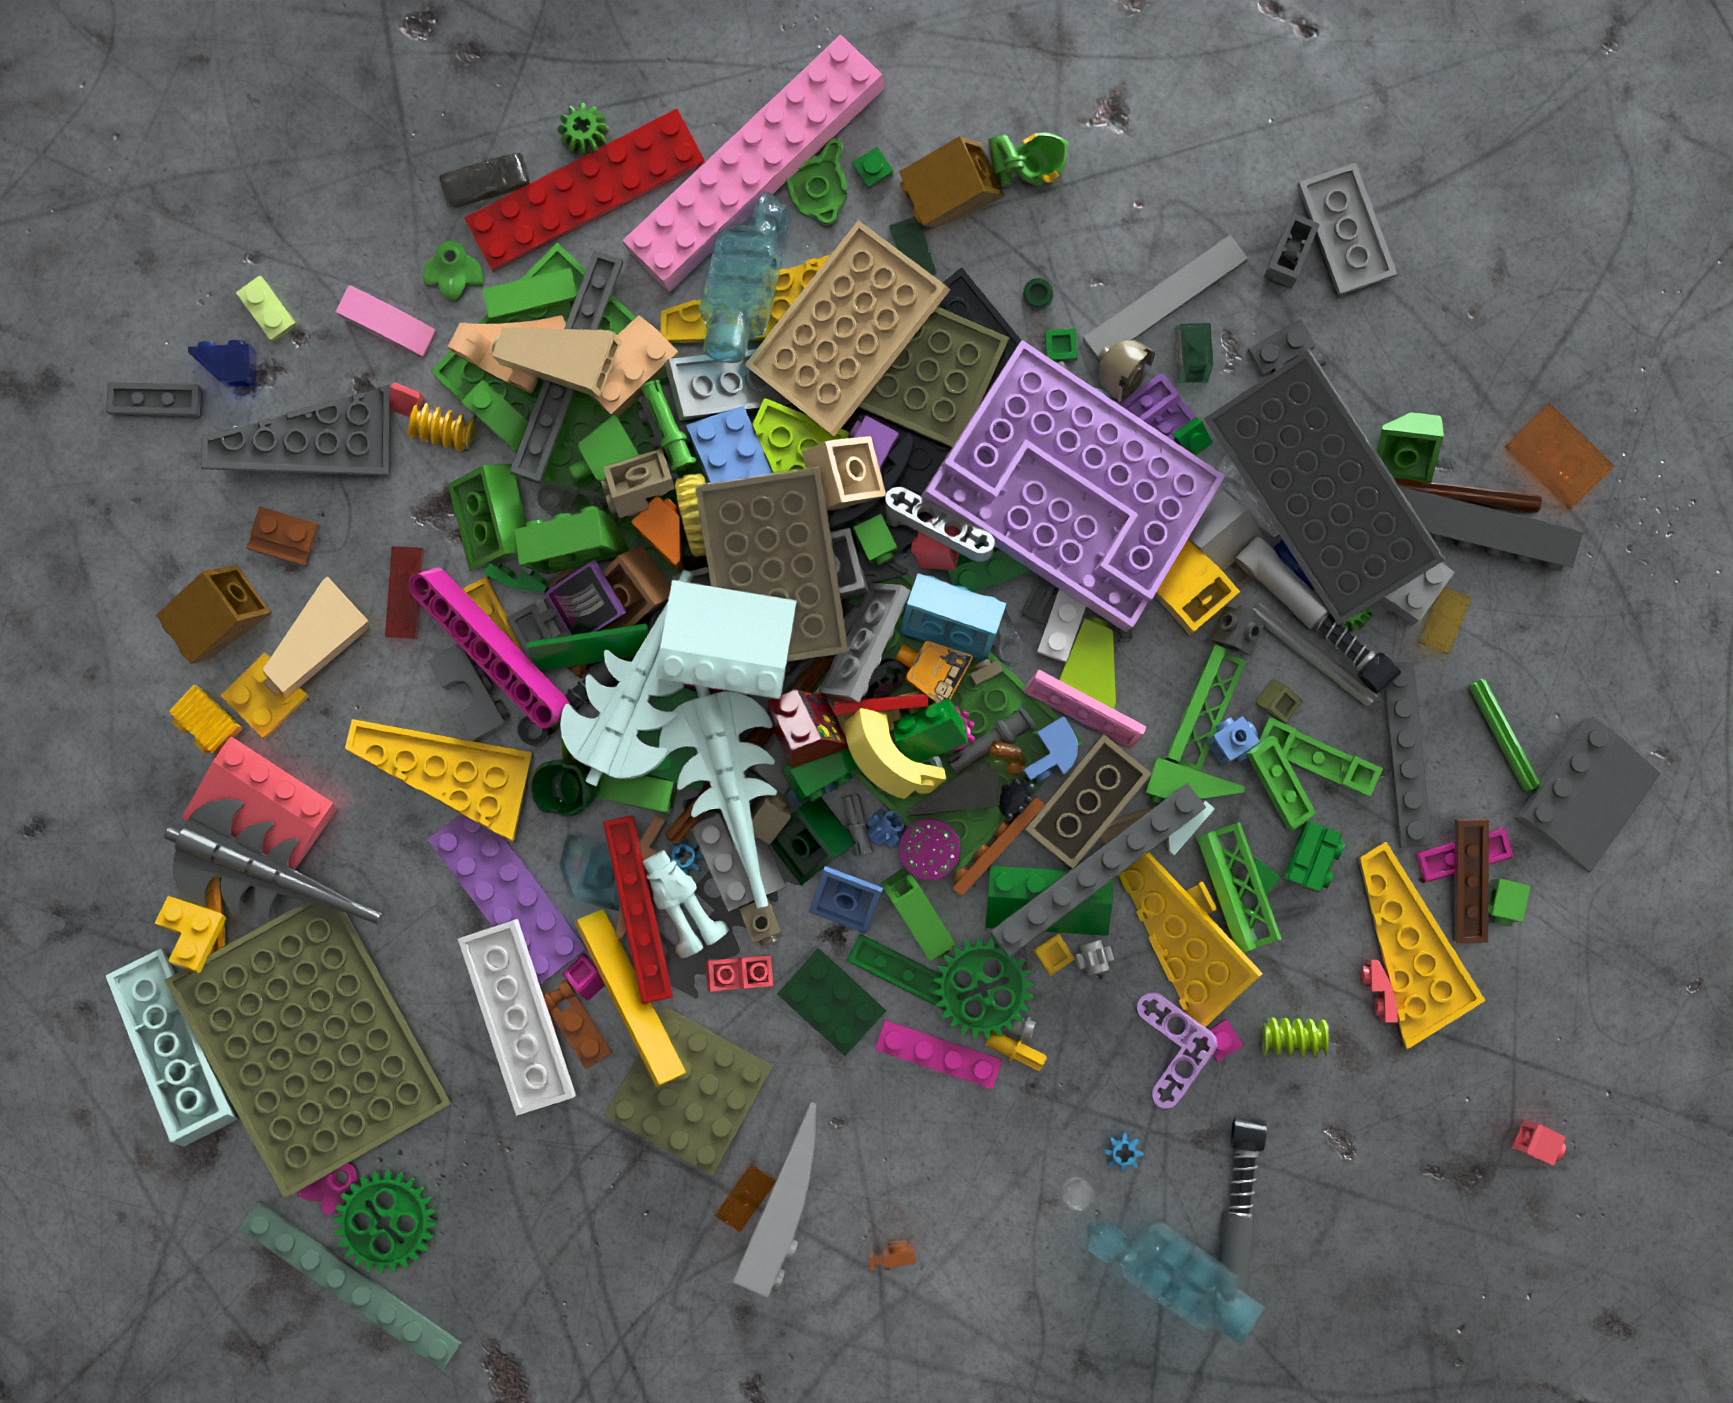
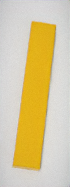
M601 909L577 919L574 924L656 1088L683 1076L686 1071L651 1003L642 1004L635 970L619 938L616 936V932L605 910Z

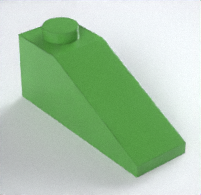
M481 380L461 402L469 412L517 453L528 421L486 382Z
M1157 757L1154 759L1150 771L1152 774L1147 780L1143 794L1150 796L1149 802L1159 805L1186 783L1190 785L1201 800L1239 795L1244 793L1246 787Z

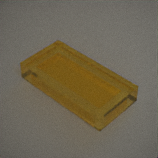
M1444 587L1437 596L1419 643L1448 655L1472 597Z

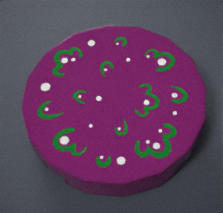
M933 818L918 820L909 826L902 835L899 845L901 862L907 871L917 878L925 880L940 879L950 873L958 863L961 852L959 836L952 827L942 820Z

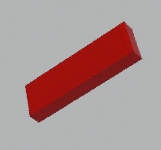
M926 694L866 699L860 700V702H835V716L854 714L860 708L880 712L928 707V696Z

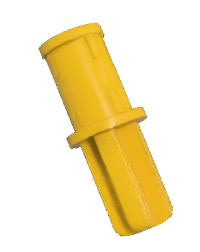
M995 1030L991 1031L990 1039H987L985 1046H989L1008 1056L1009 1061L1014 1059L1035 1071H1040L1046 1061L1044 1054L1021 1043L1022 1040L1020 1038L1017 1041L1005 1034L999 1037Z

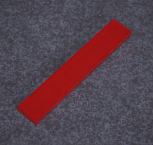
M634 815L603 821L642 1004L673 998Z

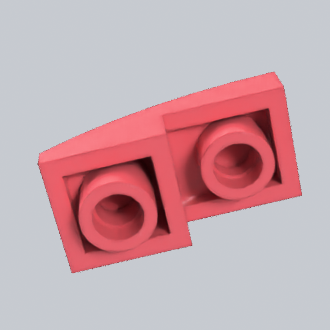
M771 955L705 961L707 992L773 986Z
M1366 960V966L1361 968V981L1363 985H1366L1367 991H1379V997H1375L1374 1001L1375 1015L1380 1016V1022H1398L1394 993L1384 969L1378 960Z

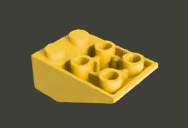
M1187 539L1154 596L1190 636L1235 598L1240 591L1213 561Z

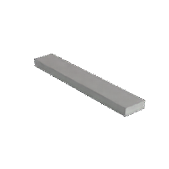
M1230 234L1083 337L1084 342L1094 356L1098 358L1104 347H1112L1115 343L1122 340L1136 339L1245 263L1248 257Z

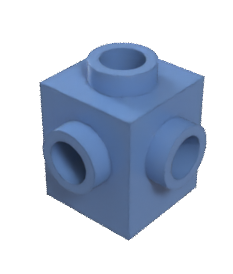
M1231 717L1216 726L1218 732L1206 740L1221 766L1235 758L1239 763L1248 758L1246 752L1260 743L1257 738L1256 728L1251 722L1246 721L1244 717L1239 718L1235 722Z

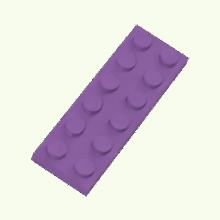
M460 814L427 839L492 927L518 919L539 985L587 950L583 941L505 838Z

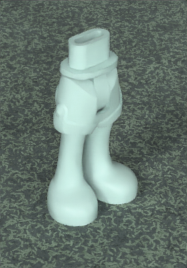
M661 850L643 861L649 872L646 877L650 880L654 893L652 899L660 910H666L679 934L680 942L675 948L679 958L691 956L701 951L704 947L684 916L680 907L681 903L685 905L697 924L706 945L715 943L729 931L726 922L721 920L714 922L708 917L694 893L697 887L692 877L686 875L676 865L675 860H670L665 850Z

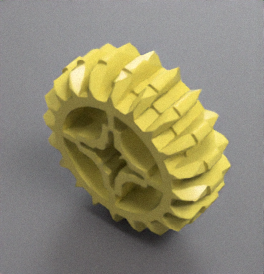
M701 473L684 475V477L676 479L675 491L690 550L695 557L706 556L695 485L706 484V479Z

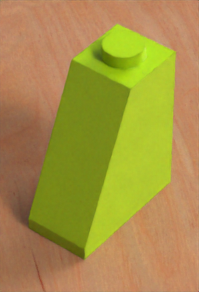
M1091 617L1090 620L1084 618L1059 680L1114 709L1116 706L1113 630L1107 628L1108 623L1099 618Z

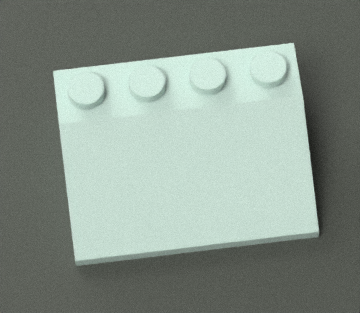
M672 580L656 679L780 699L796 600Z

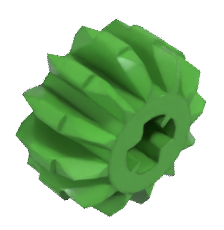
M582 102L579 105L578 111H575L574 107L569 106L570 116L561 114L560 120L563 124L557 127L558 133L563 135L560 138L562 145H569L571 153L576 152L580 147L583 156L587 155V148L591 147L592 151H598L596 143L605 144L607 140L603 134L609 132L608 125L604 124L606 120L604 113L597 114L598 110L594 105L586 110V106ZM584 126L588 131L583 133L578 128Z

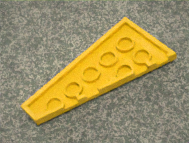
M352 719L345 745L347 752L510 842H514L533 759L532 752Z
M1383 842L1359 857L1358 861L1386 975L1396 1001L1398 1024L1404 1049H1409L1486 1000L1387 842Z
M1148 852L1118 876L1126 892L1130 893L1137 908L1136 913L1140 922L1143 921L1150 935L1148 938L1168 980L1173 983L1180 997L1178 1001L1183 1011L1186 1010L1189 1016L1206 1027L1255 982L1262 973L1153 855Z

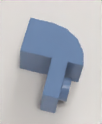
M1063 716L1036 733L1037 738L1048 755L1022 771L1029 779V782L1036 779L1039 783L1054 774L1051 769L1054 766L1061 776L1073 767L1078 756V742L1074 731Z

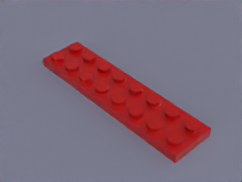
M676 108L598 148V151L588 153L464 217L491 271L495 272L703 165L705 159Z

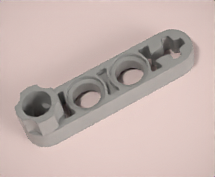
M895 487L887 492L883 515L886 517L885 522L890 526L907 525L975 561H985L991 557L994 548V538L986 530L905 488ZM921 512H928L934 519L930 522H922L918 519L917 515ZM948 526H954L961 531V534L952 537L947 535L944 529ZM966 534H968V535H970V537H969V538L967 537V540H966V543H965L964 540H965ZM980 542L985 544V546H981L980 549L974 547L975 545H978Z

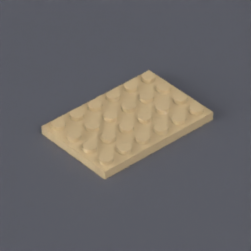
M858 220L749 358L745 366L835 437L950 289Z

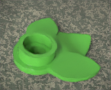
M445 241L438 246L435 257L426 262L423 268V281L425 285L438 283L442 294L448 300L454 302L462 294L465 283L472 285L483 284V272L479 262L467 256L465 249L460 243ZM448 250H452L456 254L453 262H449L445 258V253Z

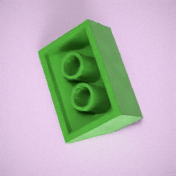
M512 464L483 465L448 483L469 571L485 568L489 563L497 565L518 559L515 529L526 527V518L517 487V479L510 473Z
M586 507L580 510L581 513L575 515L569 513L557 514L553 516L551 521H529L525 523L526 527L515 529L519 565L547 575L582 567L594 560L598 563L615 559L620 554L629 550L612 515L599 510V507Z

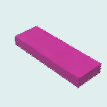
M1501 828L1489 832V864L1513 858L1514 855L1506 829ZM1455 842L1415 853L1424 883L1455 874Z

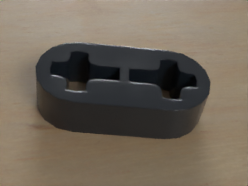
M892 658L881 660L868 682L869 685L874 682L876 684L869 687V695L861 697L860 700L881 698L900 686L906 676L904 666ZM887 667L897 668L894 672L895 678L893 680L888 677L879 680L887 674Z

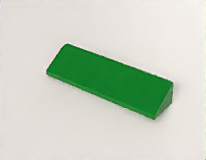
M646 624L531 641L526 643L532 662L540 671L603 662L605 661V650H609L619 659L635 657L651 628Z

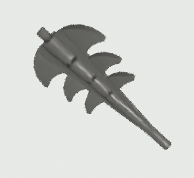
M221 799L208 802L190 815L181 832L168 827L164 834L165 839L176 843L173 875L177 887L192 904L206 908L209 885L214 877H220L222 898L235 915L242 913L243 896L247 888L252 886L255 887L256 907L264 920L271 918L273 903L278 894L346 912L377 925L381 920L382 913L357 904L290 868L289 861L295 847L299 844L298 838L289 839L276 845L268 855L263 853L265 836L274 826V822H259L248 826L240 832L237 838L232 836L233 820L238 811L244 806L243 801Z

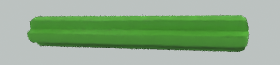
M1480 679L1472 683L1469 689L1523 791L1528 792L1537 788L1540 782L1486 680Z

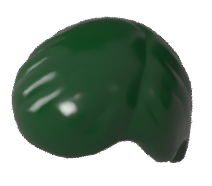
M558 759L540 764L534 770L530 782L533 801L544 813H555L566 817L583 812L585 808L591 806L597 796L596 786L585 782L590 769L582 762L573 759Z

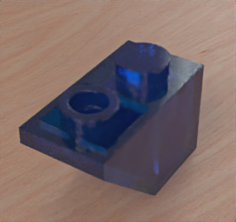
M230 340L228 345H216L215 342L203 341L198 342V346L188 347V353L226 387L257 386L256 350L250 344H246V341Z

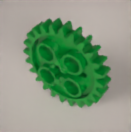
M977 938L976 947H972L968 940L964 941L965 951H962L957 946L953 947L956 957L953 958L945 955L944 958L948 966L939 965L937 967L943 973V977L934 978L933 981L941 984V988L933 991V994L942 996L943 1000L939 1001L936 1007H946L947 1010L941 1017L947 1018L952 1016L954 1019L950 1027L953 1028L960 1023L962 1025V1035L968 1029H973L974 1039L978 1037L980 1031H984L986 1039H990L991 1030H995L1000 1037L1003 1035L1002 1026L1005 1025L1012 1031L1014 1026L1011 1020L1015 1019L1022 1022L1023 1018L1019 1011L1030 1010L1028 1005L1023 1002L1034 997V995L1026 992V988L1034 986V982L1025 981V977L1031 973V970H1022L1020 968L1026 961L1025 958L1016 961L1014 959L1016 953L1008 958L1000 946L995 948L994 938H990L987 946L983 945L981 938ZM993 959L1000 963L1001 973L997 977H991L986 974L984 966L988 960ZM965 970L971 974L972 982L969 987L963 988L956 983L955 977L958 971ZM1004 977H1009L1010 979L1006 984L991 988L988 991L987 997L983 993H977L962 1000L957 997L960 993L977 988L980 985L979 980H983L985 984ZM999 989H1006L1011 993L1012 1002L1010 1005L1000 1006L996 1002L995 994ZM978 1000L982 1004L983 1011L980 1016L973 1017L968 1014L966 1010L968 1001Z
M387 1170L384 1179H381L378 1171L373 1172L371 1182L365 1175L360 1178L362 1187L353 1182L349 1185L353 1194L344 1192L341 1195L347 1203L338 1204L335 1207L338 1211L342 1212V1216L333 1218V1222L341 1224V1228L335 1230L334 1235H343L344 1237L339 1242L338 1247L346 1245L349 1247L345 1257L347 1258L355 1254L357 1256L355 1266L359 1265L362 1261L367 1262V1272L374 1265H377L379 1274H382L386 1265H389L391 1272L395 1273L398 1262L406 1269L409 1266L408 1257L414 1261L420 1258L416 1249L421 1251L428 1249L423 1239L432 1240L434 1237L432 1233L427 1231V1228L436 1225L435 1221L428 1220V1216L436 1211L432 1208L426 1209L425 1206L432 1198H421L420 1194L425 1187L422 1186L415 1190L412 1188L415 1178L405 1183L403 1182L404 1175L402 1172L398 1174L396 1179H392L391 1170ZM386 1191L393 1195L394 1204L392 1207L387 1208L380 1204L379 1194ZM367 1200L371 1201L378 1214L366 1205ZM357 1213H365L369 1216L370 1226L363 1229L357 1226L355 1223ZM379 1215L383 1218L388 1215L391 1218L389 1222L391 1229L388 1226L383 1228L379 1226L378 1223L381 1221ZM402 1215H409L413 1218L415 1222L413 1230L406 1231L401 1228L399 1219ZM392 1230L404 1239L403 1243L397 1240ZM384 1236L390 1240L391 1248L389 1251L382 1252L377 1249L375 1243L377 1237Z

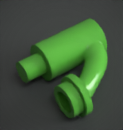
M999 135L992 137L988 140L994 176L1000 178L1001 187H1007L1013 184L1011 174L1023 170L1026 160L1024 156L1018 155L1014 145L1009 140V136Z

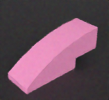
M348 285L336 310L340 318L423 358L437 332L434 328L350 285Z

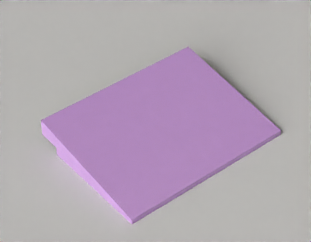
M1021 340L921 497L986 530L993 536L995 547L1116 627L1127 632L1134 627L1145 606L1154 597L1225 475Z

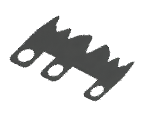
M768 845L784 882L800 885L775 850ZM710 870L697 883L695 891L714 909L709 918L714 922L719 920L726 922L729 931L715 943L706 945L698 928L694 933L699 937L704 947L701 951L686 958H679L675 952L676 946L660 933L661 942L667 947L665 961L671 986L694 998H698V992L694 987V976L698 974L706 975L705 961H708L709 958L726 959L740 953L732 927L741 926L746 928L739 909L728 912L721 895L712 898L705 893L704 885L706 881L713 878ZM777 892L766 896L769 901H778Z

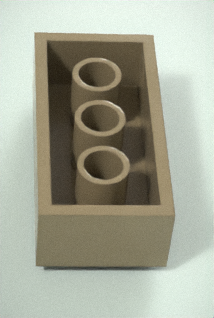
M1103 734L1029 823L1024 832L1067 868L1072 870L1152 773Z

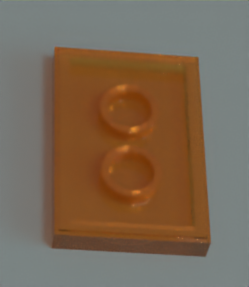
M1550 402L1505 445L1569 510L1574 508L1615 467Z

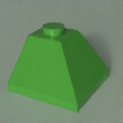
M1411 412L1382 426L1376 452L1392 477L1432 482L1444 438L1441 416Z

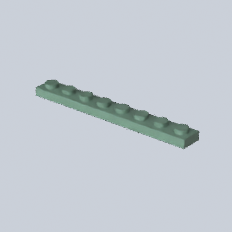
M259 1201L255 1204L239 1227L240 1230L441 1371L446 1368L461 1346L462 1342Z

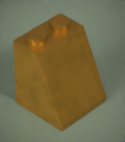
M961 136L899 171L902 178L900 182L902 190L911 198L915 206L912 210L916 220L920 224L932 228L1005 197L997 177L994 176L993 168L982 144Z
M236 564L202 571L157 613L156 617L161 622L164 631L177 644L182 656L190 664L210 659L268 617L272 612Z

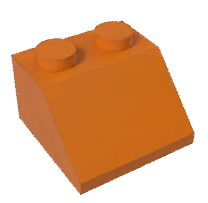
M656 496L648 504L649 509L641 511L631 523L636 531L681 573L684 570V525L680 519V509L669 498L663 501L659 496Z

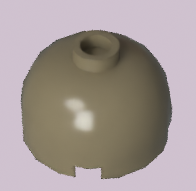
M1128 339L1119 341L1112 347H1104L1097 358V361L1100 362L1097 375L1103 390L1108 392L1118 402H1121L1122 397L1124 399L1128 398L1146 376L1143 372L1146 363L1150 366L1152 365L1155 357L1154 351L1136 340Z

